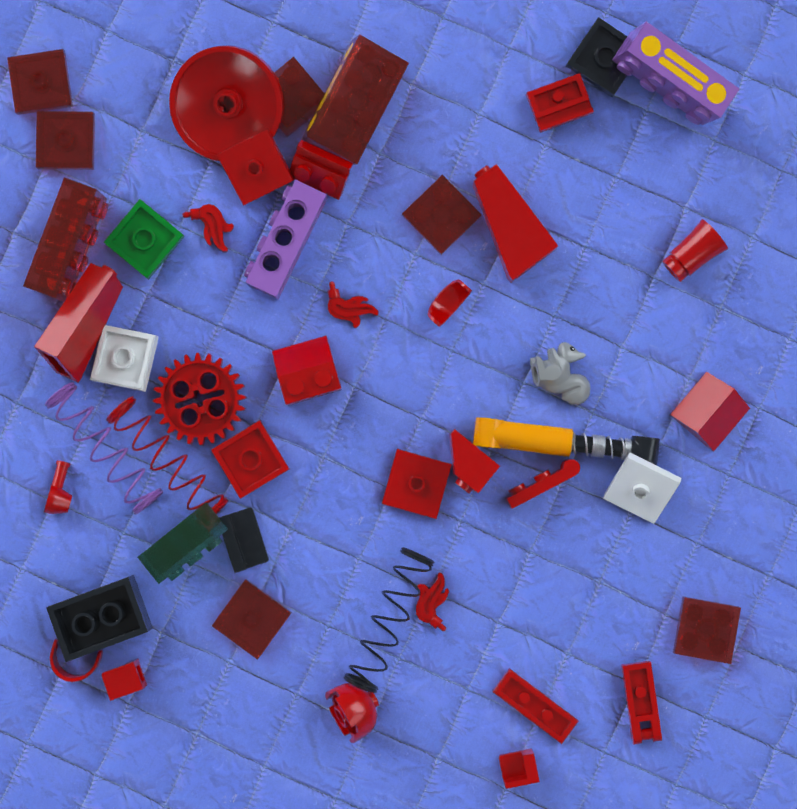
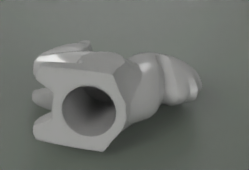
M562 342L559 344L557 352L554 348L547 350L548 360L543 361L539 356L530 358L533 382L537 387H542L553 394H562V400L567 401L571 405H580L588 399L591 389L588 379L581 374H571L570 363L583 359L586 356L584 353L578 352L569 343Z

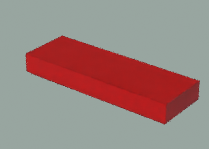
M510 668L493 689V693L561 744L579 722L578 719Z

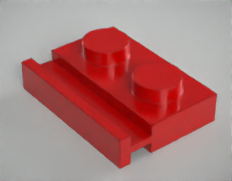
M580 73L526 93L540 133L591 115L594 112Z
M301 140L297 145V151L290 167L294 180L296 179L339 200L343 194L353 163Z

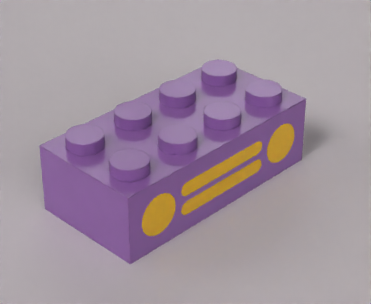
M647 21L629 33L612 59L618 64L617 68L622 73L638 78L643 88L650 92L656 91L663 96L662 100L668 106L675 109L678 107L686 113L685 117L689 121L697 125H704L721 118L739 91L738 87Z

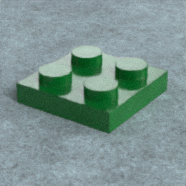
M139 199L104 243L149 280L185 236Z

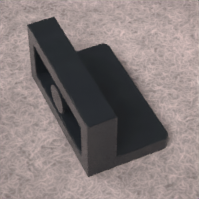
M250 507L217 518L234 573L269 561L253 508Z

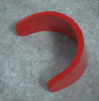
M459 279L452 281L435 297L429 307L428 317L437 326L441 327L466 300L472 290Z
M57 639L54 640L50 652V665L60 679L70 682L80 681L96 671L102 659V650L98 651L95 663L89 672L73 675L66 672L59 665L57 660L59 642Z

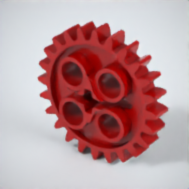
M196 353L195 361H192L189 355L186 354L184 355V364L175 359L174 365L176 368L174 370L165 367L169 375L167 378L158 377L163 383V387L154 388L156 392L161 393V397L153 399V402L161 404V408L157 409L155 414H164L165 417L159 423L160 425L170 424L167 430L168 434L177 430V440L180 441L187 435L188 444L192 445L196 437L199 445H204L205 437H208L209 441L214 444L216 434L223 439L226 438L224 429L227 428L228 430L235 431L234 426L231 424L233 420L242 421L236 413L237 411L246 410V408L239 405V401L247 399V396L240 395L238 392L245 385L235 383L240 377L238 373L229 374L232 370V365L229 364L222 368V358L212 363L213 357L211 354H208L205 361H203L201 354ZM212 373L216 377V385L212 389H206L202 384V380L205 375ZM186 382L189 386V393L185 397L179 398L175 393V388L179 383ZM224 390V394L221 396L203 400V406L192 403L179 409L176 408L177 403L196 399L197 392L202 395H209L216 391ZM220 400L225 405V411L221 416L215 417L211 413V405L213 402ZM189 409H194L198 416L197 421L192 425L186 424L183 417L184 413Z

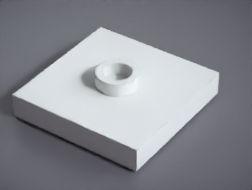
M105 325L99 339L90 380L146 392L159 337L153 334Z
M629 452L606 490L603 499L655 524L680 485L681 478Z

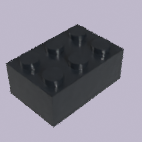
M134 575L46 607L65 662L153 629Z

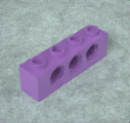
M296 179L293 186L287 185L281 198L285 202L280 211L275 210L269 222L272 229L268 237L263 235L256 250L260 252L256 261H250L246 268L244 276L247 277V285L279 300L328 199L325 193ZM294 207H301L305 211L304 216L299 220H293L289 217V212ZM282 232H288L292 235L291 242L286 246H281L277 243V237ZM275 257L279 260V267L275 271H267L264 268L265 261L268 258Z

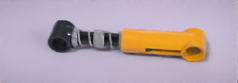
M476 417L473 444L480 447L511 449L569 457L572 452L574 454L580 452L586 453L587 456L591 454V456L603 458L604 455L611 456L612 459L614 457H621V460H625L630 452L657 466L660 439L632 436L631 439L625 438L623 440V438H619L616 440L611 439L610 436L605 438V436H598L596 434L590 437L586 436L585 433L575 435L571 428Z

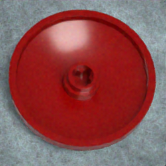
M223 45L202 50L190 57L181 66L171 86L169 107L173 124L183 141L200 155L220 161L217 156L218 153L267 128L274 138L283 118L284 99L278 78L262 58L247 49Z

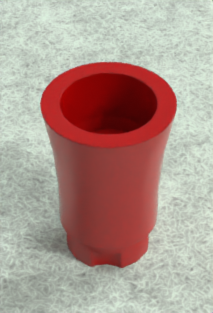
M701 219L693 231L662 262L677 281L681 282L708 261L728 250V247L715 229L705 220Z

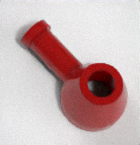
M56 461L57 467L44 513H68L72 495L62 488L67 470L71 465L70 463Z

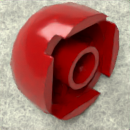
M350 683L336 686L326 692V700L331 698L333 705L329 707L330 712L344 736L349 733L351 734L352 738L349 740L351 743L359 741L373 730L377 720L375 707L379 706L374 693L366 692Z

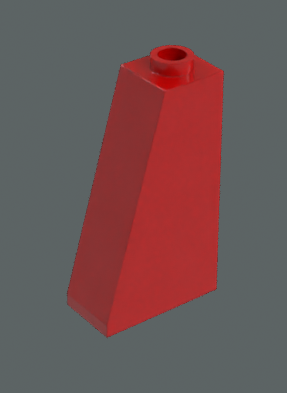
M496 164L490 168L486 165L474 175L476 180H474L472 186L506 277L512 283L555 251L558 245L499 166Z
M92 263L89 264L34 346L56 373L79 383L102 334V330L123 288L116 277L117 273L106 265L99 267Z

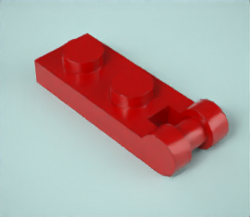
M574 459L564 460L561 463L560 469L552 474L548 469L533 477L536 482L525 487L524 483H521L508 490L510 496L505 498L509 507L513 509L576 476L580 471V464Z
M643 661L622 664L633 745L641 744L642 740L652 739L653 742L662 741L651 662ZM650 721V728L641 729L640 722Z

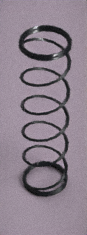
M402 547V550H400L402 554L429 566V569L393 566V570L409 582L418 591V594H406L383 590L382 594L407 615V619H395L378 615L371 616L375 623L396 640V644L360 640V644L377 656L385 664V668L372 669L349 665V668L359 676L346 673L344 679L350 684L371 693H377L378 687L354 668L383 672L388 669V666L381 656L364 643L394 647L399 644L397 637L375 618L397 622L410 620L407 611L385 593L407 597L421 595L419 588L396 568L428 572L432 570L431 566L434 564L432 559L405 547Z

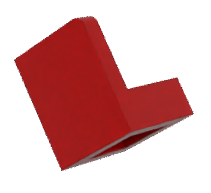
M138 658L102 673V679L110 701L142 690L147 686Z
M532 748L499 755L503 782L506 789L540 782Z

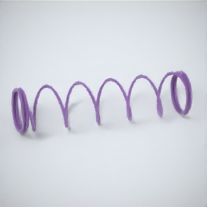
M74 382L66 384L46 401L45 406L52 408L61 403L56 412V419L59 421L69 420L89 411L76 427L73 433V440L84 441L106 431L93 448L90 461H103L123 452L109 471L107 481L110 483L119 482L141 472L128 489L124 498L125 503H134L142 500L132 511L134 514L140 513L160 497L163 490L158 488L135 500H126L130 491L145 473V469L141 468L116 480L111 481L109 479L115 467L127 453L128 448H123L106 457L93 460L92 456L95 450L111 431V427H107L88 437L76 439L75 435L78 429L94 410V407L91 406L77 414L60 419L58 413L77 389Z

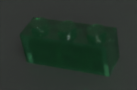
M206 502L137 558L158 584L167 577L173 581L185 571L182 567L185 563L191 567L203 557L201 551L204 548L210 552L223 542L220 536L228 529Z

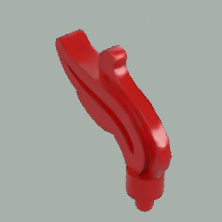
M206 204L200 208L190 209V212L182 214L184 218L191 217V220H202L205 223L204 238L207 244L211 246L210 240L213 238L215 246L220 251L228 252V248L224 245L223 232H231L234 229V225L225 222L217 207Z
M333 281L329 283L328 311L335 318L351 321L353 327L357 328L360 325L359 315H378L379 312L374 306L361 304L362 301L367 302L368 298L355 296L349 300H343L340 298L339 289L335 288V283Z
M439 572L438 579L430 589L425 584L417 585L421 595L417 602L416 615L419 620L429 623L435 629L438 627L441 631H446V626L441 623L443 620L436 615V608L445 602L449 594L448 588L445 589L444 593H441L445 586V578Z

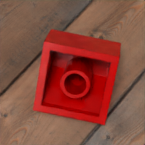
M327 336L272 351L286 405L289 406L342 390Z
M454 429L449 434L453 475L458 478L455 483L469 494L472 490L479 493L500 465Z

